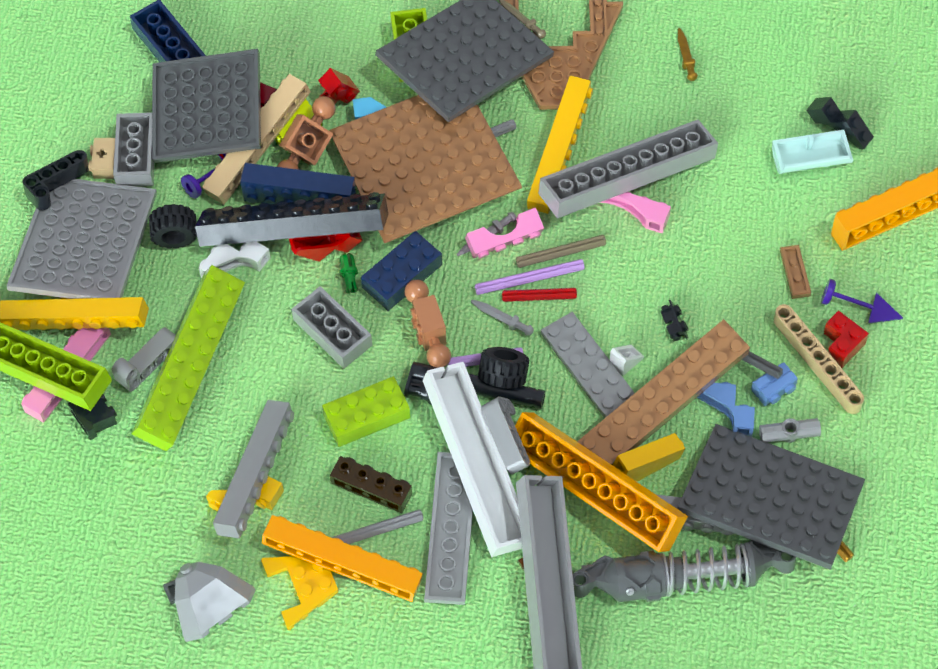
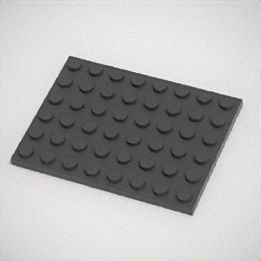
M460 0L376 50L375 56L447 122H450L553 57L554 51L496 0Z
M715 424L677 509L687 516L831 570L865 479Z

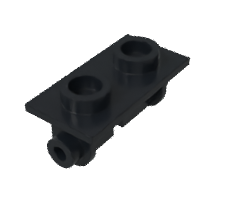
M669 300L670 306H662L661 314L666 324L672 322V324L666 326L670 338L678 341L681 339L680 336L684 335L688 339L686 332L689 330L688 326L680 317L682 311L678 304L675 305Z

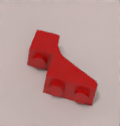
M360 232L289 238L291 250L295 255L319 262L335 249L348 253L363 241Z

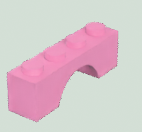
M533 208L518 214L515 229L506 235H495L490 233L485 227L467 233L465 240L472 257H479L481 259L488 256L491 251L496 250V252L505 250L507 245L513 244L516 246L523 243V239L529 237L530 239H535L541 236L544 226L537 209Z

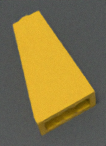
M673 433L617 455L613 466L638 482L679 460L685 447L678 436Z

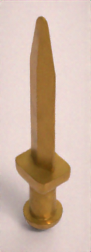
M678 28V43L683 57L682 67L685 70L687 69V79L695 81L698 77L694 71L695 59L691 57L688 42L681 28Z

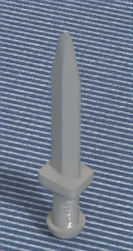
M509 212L502 220L492 221V226L487 230L492 234L497 232L499 234L503 233V227L510 222L516 221L515 213ZM467 243L457 253V256L470 251Z
M471 300L478 309L507 324L510 330L517 328L524 332L526 336L533 334V327L520 322L517 315L512 317L487 303Z

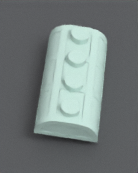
M844 130L772 141L773 158L779 174L853 162Z

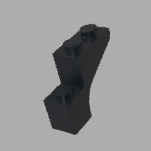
M832 97L815 98L806 110L815 124H825L836 131L844 130L847 140L858 149H865L874 137L856 110L840 111Z

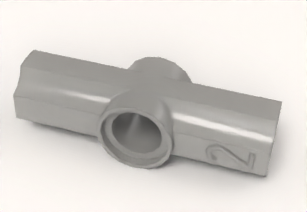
M789 418L782 423L760 425V440L764 443L776 441L792 443L800 438L821 436L820 421L818 418L799 421ZM786 429H792L794 432H788Z

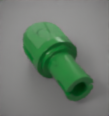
M343 253L339 260V275L344 278L346 293H350L349 290H351V293H355L358 291L355 279L358 269L355 265L354 256L351 253Z

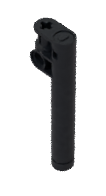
M414 361L406 382L404 397L409 395L420 397L421 400H425L432 405L423 379L427 370L435 369L436 367ZM469 374L475 392L479 396L492 399L503 397L515 404L528 407L533 406L537 409H542L546 390H537L528 386L518 388L495 387L483 382L478 375Z

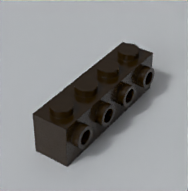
M340 456L330 474L331 484L399 513H403L412 496V485L403 479L397 480L392 478L386 472L380 473L369 465H361L350 457Z

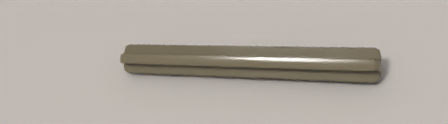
M599 235L516 257V264L521 268L606 245V239L604 235Z

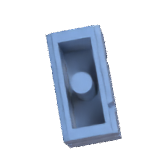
M785 363L778 365L783 369V375L779 379L766 373L752 382L751 390L764 406L770 403L772 405L777 403L783 394H790L796 389L797 376L790 371V368Z

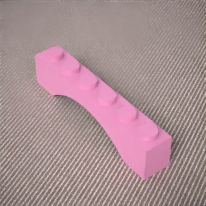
M629 191L599 202L616 205L627 210L642 223L644 228L662 234L670 217L671 206L664 202L650 200L645 196L634 195Z

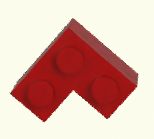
M839 310L827 321L824 334L834 341L829 347L828 353L841 368L866 344L869 335L867 331Z

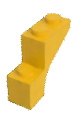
M268 476L267 482L262 486L260 498L255 502L256 505L262 509L268 508L273 510L284 492L283 484ZM227 490L209 491L206 497L209 506L213 510H219Z

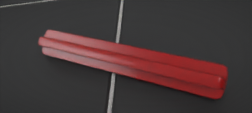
M576 288L502 291V300L504 302L577 298Z

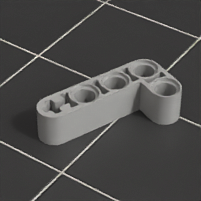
M164 327L129 361L119 358L112 366L115 380L128 391H134L166 359L176 335Z
M497 397L482 405V413L508 472L515 474L530 466V460L511 418L516 413L512 402L507 398Z

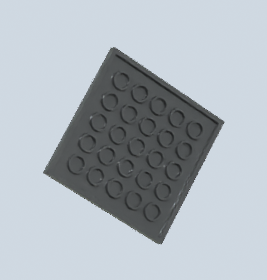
M258 49L153 63L152 160L154 163L261 149L260 52Z

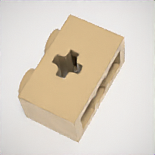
M94 138L93 145L90 146L92 160H89L88 163L89 172L92 171L94 179H114L115 138Z

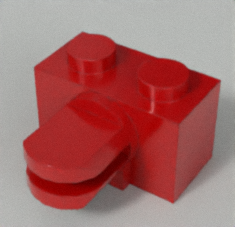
M329 68L318 80L325 89L319 97H329L335 104L339 100L349 103L360 92L349 76L332 68Z

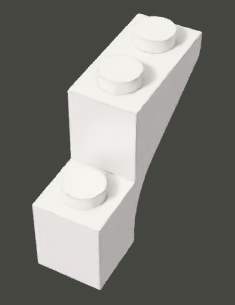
M257 241L244 243L240 251L228 244L214 246L210 255L202 260L199 265L201 278L211 265L225 272L240 266L251 267L260 272L271 258L269 248Z

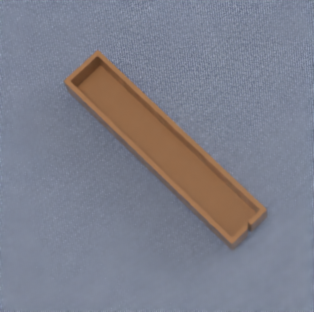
M723 319L577 442L613 465L617 455L640 446L746 357L750 350L749 345Z

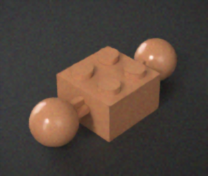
M325 96L317 98L312 105L314 114L312 119L305 115H296L279 145L291 153L288 160L281 161L277 167L299 170L297 165L300 160L309 165H316L333 136L332 132L320 126L323 120L330 119L335 113L336 107L332 99Z
M412 280L405 287V297L413 304V308L410 309L411 323L413 329L417 330L418 344L423 345L424 351H427V361L431 366L436 368L445 367L451 360V352L446 346V326L435 295L428 296L429 289L425 282Z

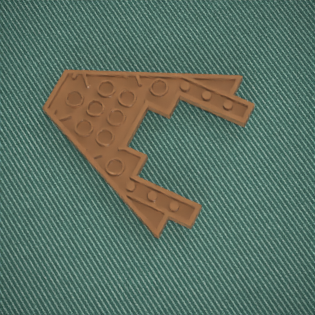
M505 0L519 10L518 0ZM589 0L590 31H573V46H549L554 51L553 57L521 76L540 110L559 108L569 76L590 80L623 9V1Z

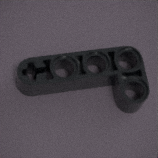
M76 150L25 176L22 183L27 199L38 210L48 209L51 206L49 192L88 172L86 152Z

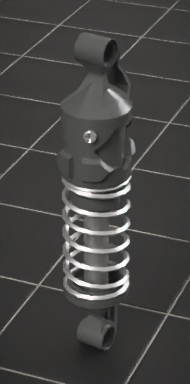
M753 540L748 543H741L740 545L736 544V558L733 559L727 558V549L723 545V560L714 561L713 548L710 547L708 549L710 561L701 562L700 551L696 549L697 563L687 564L685 550L682 551V558L673 557L671 551L669 556H665L664 553H655L654 551H644L636 556L618 558L604 555L593 564L581 565V569L573 573L575 597L583 598L594 587H598L611 595L617 602L643 599L647 602L660 601L662 597L671 596L676 589L681 595H684L687 590V584H689L690 589L694 593H697L702 582L703 587L710 592L714 586V580L720 590L725 589L728 580L734 589L738 588L741 579L745 587H754L771 566L784 574L793 572L796 557ZM737 574L736 585L734 584L731 575ZM718 576H724L723 586H721ZM710 577V586L708 588L705 578ZM692 579H697L696 589L693 586Z

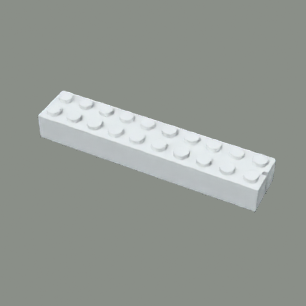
M464 362L448 365L446 369L440 367L427 370L423 379L424 386L491 557L522 549L517 495L482 413L481 404Z

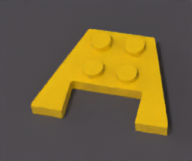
M294 556L261 559L267 578L288 571L300 601V605L281 611L287 630H291L301 619L304 620L310 612L322 606L339 592L333 575L328 569Z

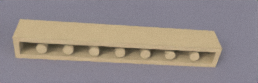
M291 74L282 80L279 88L271 94L269 101L261 108V149L226 153L225 158L221 163L217 164L215 171L205 180L202 186L208 196L223 205L228 201L241 184L240 180L244 164L257 163L311 91L305 82Z

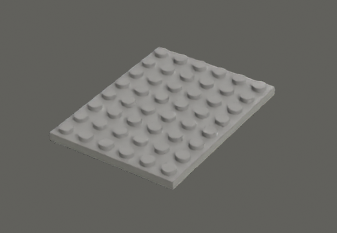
M74 179L49 192L51 206L46 210H38L36 208L8 280L7 290L69 299L122 298L157 195L156 189Z

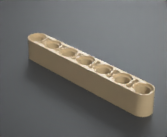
M779 305L774 316L776 327L845 411L850 414L859 413L864 401L862 392L789 305ZM851 400H854V401L857 402V404H854V403H852V402H850V401H851Z

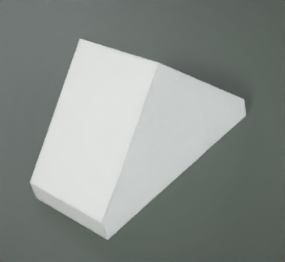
M632 345L612 348L610 353L611 363L622 376L644 358Z

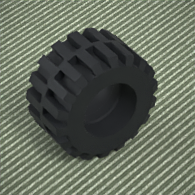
M172 204L158 207L149 215L151 241L155 245L167 249L183 248L186 245L192 244L197 237L195 229L197 223L196 214L192 209L187 206L184 207V205Z
M507 347L487 348L481 353L478 377L483 382L495 387L518 388L526 383L530 360L524 353Z

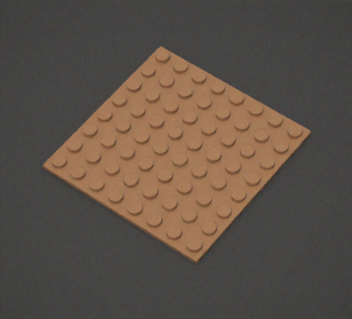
M417 95L329 130L333 133L332 139L350 175L355 177V185L360 195H369L373 192L385 193L389 215L384 229L378 230L384 244L522 188L520 181L478 105L447 122L426 101Z

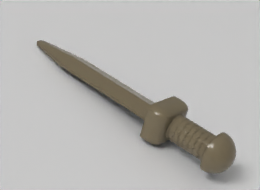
M499 0L506 10L521 21L530 31H533L539 39L545 38L546 31L544 29L541 30L536 25L534 18L529 20L513 5L505 0Z

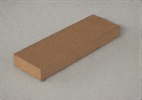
M799 245L780 247V254L792 299L811 296V289Z

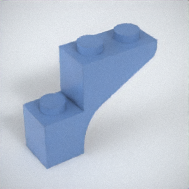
M728 382L713 383L697 397L724 413L731 421L733 432H740L752 437L755 407L748 405L735 406V384Z

